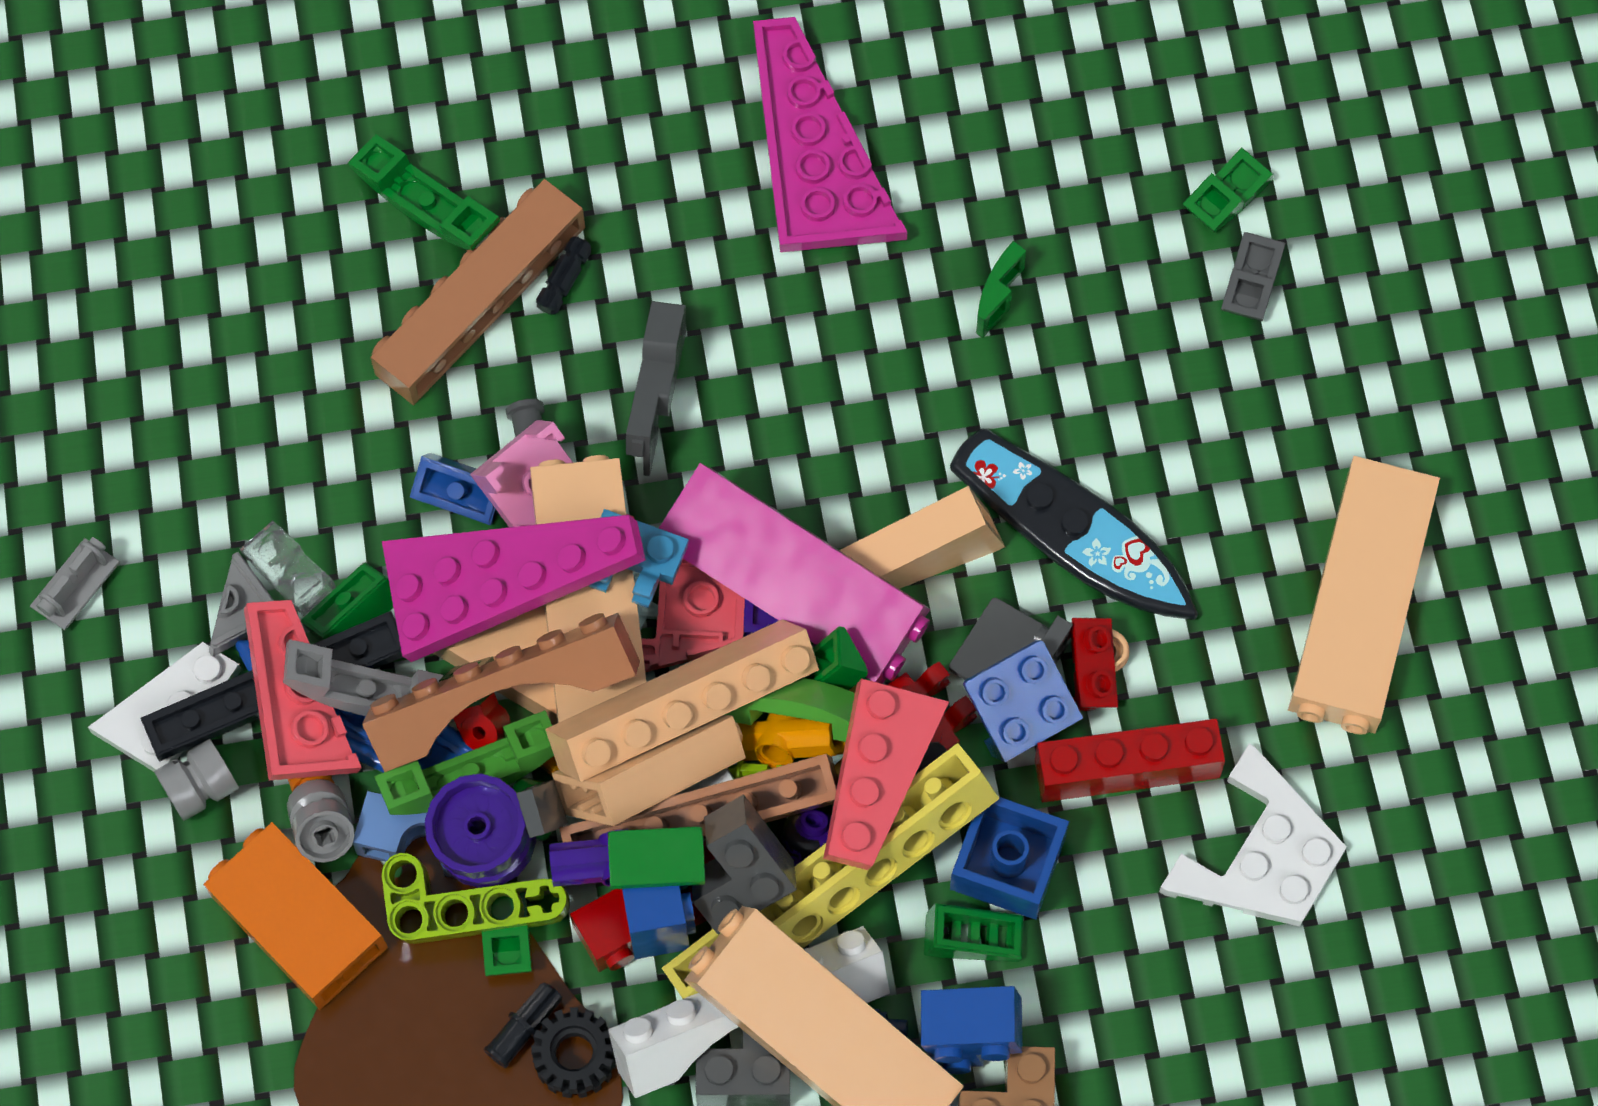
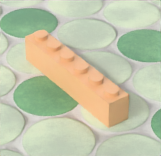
M782 619L548 727L545 731L559 771L579 782H583L818 671L819 668L807 630Z

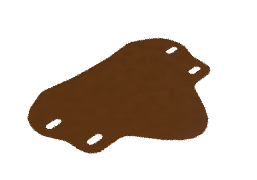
M426 836L415 839L406 848L405 853L416 857L427 868L431 895L478 888L463 884L455 878L444 876L441 863L431 850ZM357 857L345 878L335 887L383 936L388 948L321 1010L317 1008L304 1036L294 1067V1091L299 1106H621L623 1099L622 1080L617 1065L616 1069H612V1078L608 1083L604 1081L601 1084L602 1089L595 1093L593 1090L586 1092L587 1097L579 1098L578 1094H572L571 1098L563 1097L562 1092L557 1091L555 1094L550 1091L546 1083L543 1084L539 1079L531 1053V1047L535 1042L532 1037L513 1058L506 1069L493 1061L483 1050L510 1020L508 1014L510 1012L516 1013L542 983L553 986L562 996V1002L548 1017L549 1020L555 1018L554 1012L562 1009L563 1014L570 1013V1007H578L579 1012L585 1013L586 1008L570 992L531 932L532 972L489 977L485 976L482 934L419 944H410L402 941L390 931L387 923L382 882V863L380 860ZM412 864L401 866L402 874L394 878L398 887L405 888L414 883L417 871ZM463 903L452 904L445 914L447 924L451 927L462 925L468 917V909ZM412 909L406 911L400 919V927L404 933L416 932L422 924V915L419 910ZM569 1037L559 1045L556 1057L558 1062L565 1068L580 1069L591 1060L593 1048L584 1038Z

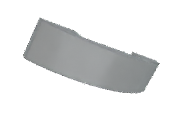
M291 639L286 643L283 683L317 702L358 715L366 716L369 709H371L370 705L381 697L395 694L396 698L412 693L411 689L415 685L427 679L436 678L439 682L444 676L418 669L411 678L332 659L333 649Z

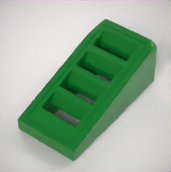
M935 903L926 914L925 956L1020 962L1022 960V915ZM944 923L949 924L948 939H943ZM961 924L968 925L967 942L961 941ZM980 926H987L986 945L980 944ZM998 927H1006L1005 947H998Z

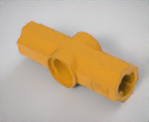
M769 713L767 720L755 721L752 725L737 723L743 735L741 743L746 756L743 761L759 760L762 764H768L770 768H776V765L793 763L795 758L816 757L823 754L836 756L844 753L845 742L833 740L832 724L773 713Z

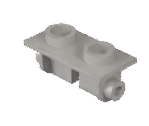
M92 537L90 540L84 538L32 602L30 607L63 630H66L119 565L120 561L105 552V545L96 538Z

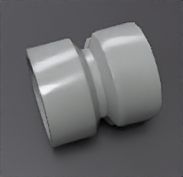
M210 739L187 752V761L182 762L174 759L154 771L183 821L206 809V800L208 798L219 801L239 789L231 772Z
M322 779L306 781L297 786L289 795L287 802L288 816L297 849L307 859L322 863L334 861L345 855L352 846L355 835L345 796L339 786Z

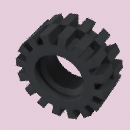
M570 1007V1013L563 1014L562 1009L554 1012L555 1018L549 1020L546 1017L541 1022L542 1029L540 1031L536 1029L533 1036L535 1042L531 1047V1053L539 1079L543 1084L546 1083L550 1091L555 1094L557 1091L562 1092L563 1097L571 1098L572 1094H578L579 1098L587 1097L586 1092L593 1090L595 1093L602 1089L601 1084L604 1081L608 1083L612 1078V1069H616V1061L606 1021L601 1016L596 1018L594 1012L588 1009L585 1010V1013H581L578 1007ZM575 1036L586 1039L593 1048L591 1060L587 1065L580 1069H568L558 1062L556 1053L562 1041Z

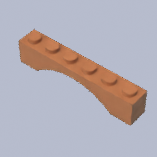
M604 613L592 615L579 623L580 628L564 634L561 629L551 631L538 638L537 644L523 650H521L520 646L507 648L495 656V661L479 666L478 662H472L453 672L454 676L438 682L436 678L427 679L415 685L411 689L412 693L396 698L395 694H390L374 701L370 705L371 709H369L362 725L384 772L426 757L437 736L455 716L472 703L496 691L518 685L551 683L570 685L595 692L636 676L640 660L619 613L605 617Z

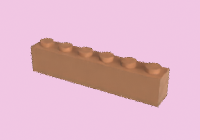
M545 179L535 189L529 188L520 197L517 207L508 217H501L500 222L492 229L488 237L478 247H475L472 251L468 250L463 255L460 266L449 277L444 276L436 282L429 298L420 307H412L404 316L402 325L391 336L383 337L376 344L370 357L375 375L414 406L565 249L570 238L578 236L584 230L583 208Z
M823 754L669 797L615 826L585 820L559 829L563 843L599 839V836L603 833L614 830L701 827L703 829V840H705L704 817L743 794L764 822L767 823L834 804L838 777L832 756Z

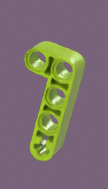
M398 853L391 856L382 868L383 891L389 929L396 937L410 944L481 935L484 931L526 925L528 927L550 925L560 922L567 916L570 909L568 893L562 886L553 887L552 879H537L431 895L427 868L416 857L408 853ZM412 864L417 871L414 883L405 888L398 887L394 880L397 869L402 865ZM550 890L554 897L559 898V902L552 904V912L546 913L539 905L528 906L527 910L530 916L524 917V904L520 893L526 892L525 898L529 902L544 899V891ZM502 896L512 898L514 903L512 914L504 920L494 919L490 912L493 901ZM455 903L465 904L468 909L466 921L457 927L449 926L445 919L447 909ZM412 909L419 910L422 915L420 928L413 933H404L400 927L402 915Z

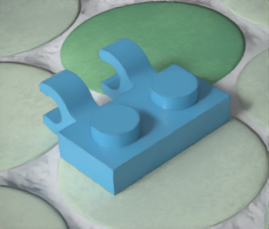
M604 509L601 518L621 515ZM637 521L646 560L627 569L640 573L632 591L634 594L632 602L649 608L659 581L673 585L688 548L689 539ZM613 575L590 584L589 587L606 593Z

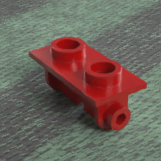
M1072 618L1071 645L1073 663H1075V697L1073 699L1078 704L1079 711H1093L1096 708H1118L1112 619Z

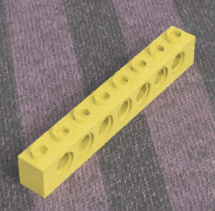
M957 743L914 776L880 852L869 870L823 859L825 843L795 866L797 890L759 912L801 948H804L998 801L999 797L980 769ZM714 929L662 967V970L682 999L698 993L684 980L691 972L688 966L692 958L703 947L707 946L710 948L719 936Z

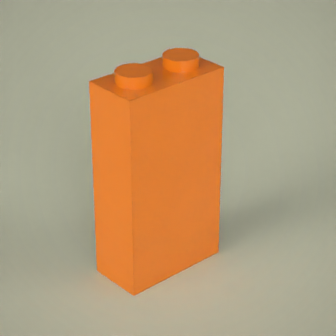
M273 822L265 829L259 828L252 832L244 841L243 849L232 859H225L219 862L210 871L209 879L203 884L211 897L319 1010L327 1005L388 948L383 936L309 859L302 856L297 847Z

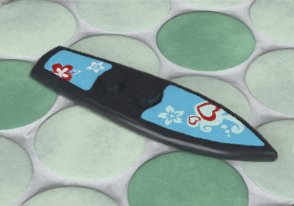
M986 428L975 432L959 447L950 464V470L1001 518L1057 565L1109 598L1138 610L1165 617L1188 620L1198 618V611L1189 590L1172 562L1146 533L1108 502L1049 464Z

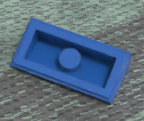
M432 453L421 456L410 498L488 525L493 524L498 512L470 475L477 468Z

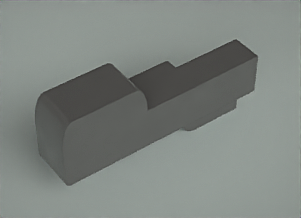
M652 301L643 339L642 362L626 431V455L643 457L644 476H650L658 440L659 415L669 416L686 336V305Z

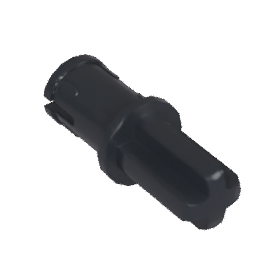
M547 983L540 984L516 1013L510 1012L508 1014L510 1020L489 1045L485 1046L483 1049L485 1053L498 1065L506 1069L530 1038H533L536 1029L538 1030L541 1027V1022L546 1017H549L562 1002L561 994Z

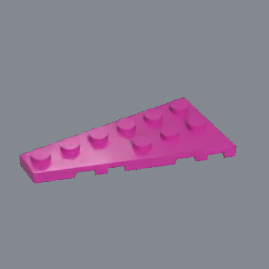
M788 17L753 21L780 252L907 240V230L893 210L891 200L885 188L881 187L872 169L870 159L845 112H842L837 103L834 91L829 81L825 80L816 62V56L796 18Z
M630 515L382 541L402 656L410 662L421 659L646 560L638 522Z

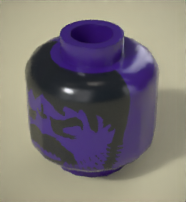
M814 809L789 816L786 819L780 843L793 858L794 867L826 843L831 821L830 814Z

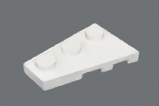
M202 642L91 724L88 729L93 735L154 772L172 760L178 759L182 752L159 762L140 718L237 677L241 672V667L222 653L211 656L209 653L210 646Z

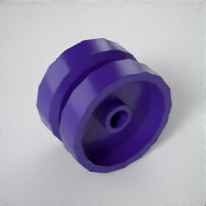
M484 774L460 776L444 785L430 802L425 818L426 840L438 861L442 863L448 873L461 883L478 888L503 885L519 876L531 861L537 842L536 837L529 838L516 791L501 779ZM486 827L485 830L481 834H479L478 831Z

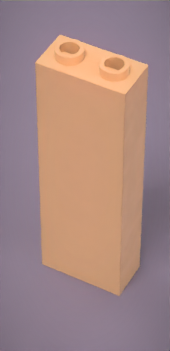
M594 455L585 458L583 462L565 463L562 460L553 459L543 461L538 466L530 467L535 525L601 518L604 509L620 515H626L619 458L609 459L605 455ZM625 569L613 574L606 593L591 588L588 585L544 604L548 633L561 629L564 634L580 628L579 623L598 613H604L605 617L619 613L640 660L636 676L595 692L570 685L553 684L558 723L647 682L637 604L632 602L634 595L632 591L635 586L632 570Z
M1353 456L1288 711L1297 713L1299 718L1313 723H1320L1325 720L1340 724L1343 730L1353 734L1376 733L1382 719L1438 489L1439 477Z
M742 906L739 911L737 909L730 911L721 921L718 927V931L721 934L710 948L705 946L700 949L689 963L688 968L691 972L684 981L832 1106H949L964 1087L756 908Z

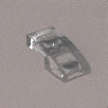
M271 521L240 548L242 554L286 600H292L295 609L303 616L336 588L332 578L306 556L301 546L274 521Z

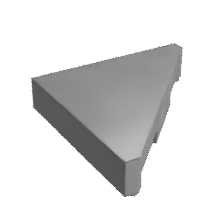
M239 552L232 555L210 642L209 653L211 656H215L236 645L238 640H246L248 638L244 608L247 603L274 601Z

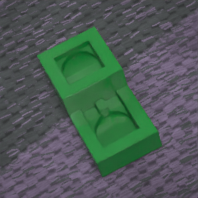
M1241 147L1216 175L1211 173L1186 199L1183 206L1215 233L1239 214L1274 179L1273 173Z
M1012 241L995 263L983 288L976 334L981 338L1010 310L1012 290L1008 287L1024 270L1026 250L1014 241Z
M522 892L520 897L524 904V917H528V900L525 898L526 892ZM502 896L493 901L490 912L494 919L504 920L512 914L514 910L512 898ZM528 925L482 932L486 977L532 972L531 938Z

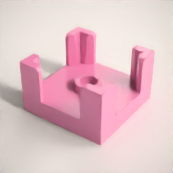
M536 420L470 474L509 527L535 525L530 467L538 466L543 461L553 459L562 460L565 463H573L558 443V441H563L565 437L554 422Z

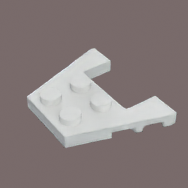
M1248 744L1230 773L1227 782L1266 804V808L1224 876L1217 875L1181 853L1159 892L1173 898L1181 896L1203 901V904L1208 906L1216 904L1242 910L1243 914L1300 927L1347 847L1258 749Z

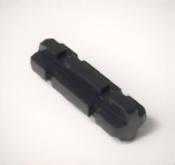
M577 236L570 238L564 249L566 253L560 256L545 282L547 287L542 288L536 298L537 308L549 315L558 313L563 304L561 299L567 297L582 270L581 264H585L591 254V244Z

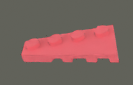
M292 600L247 603L244 608L269 781L358 773L362 768L356 753H352L345 736L347 731L340 715H336L334 707L308 698L283 683L286 643L288 640L291 639L310 644Z
M861 679L857 683L823 859L869 870L873 866L949 701Z

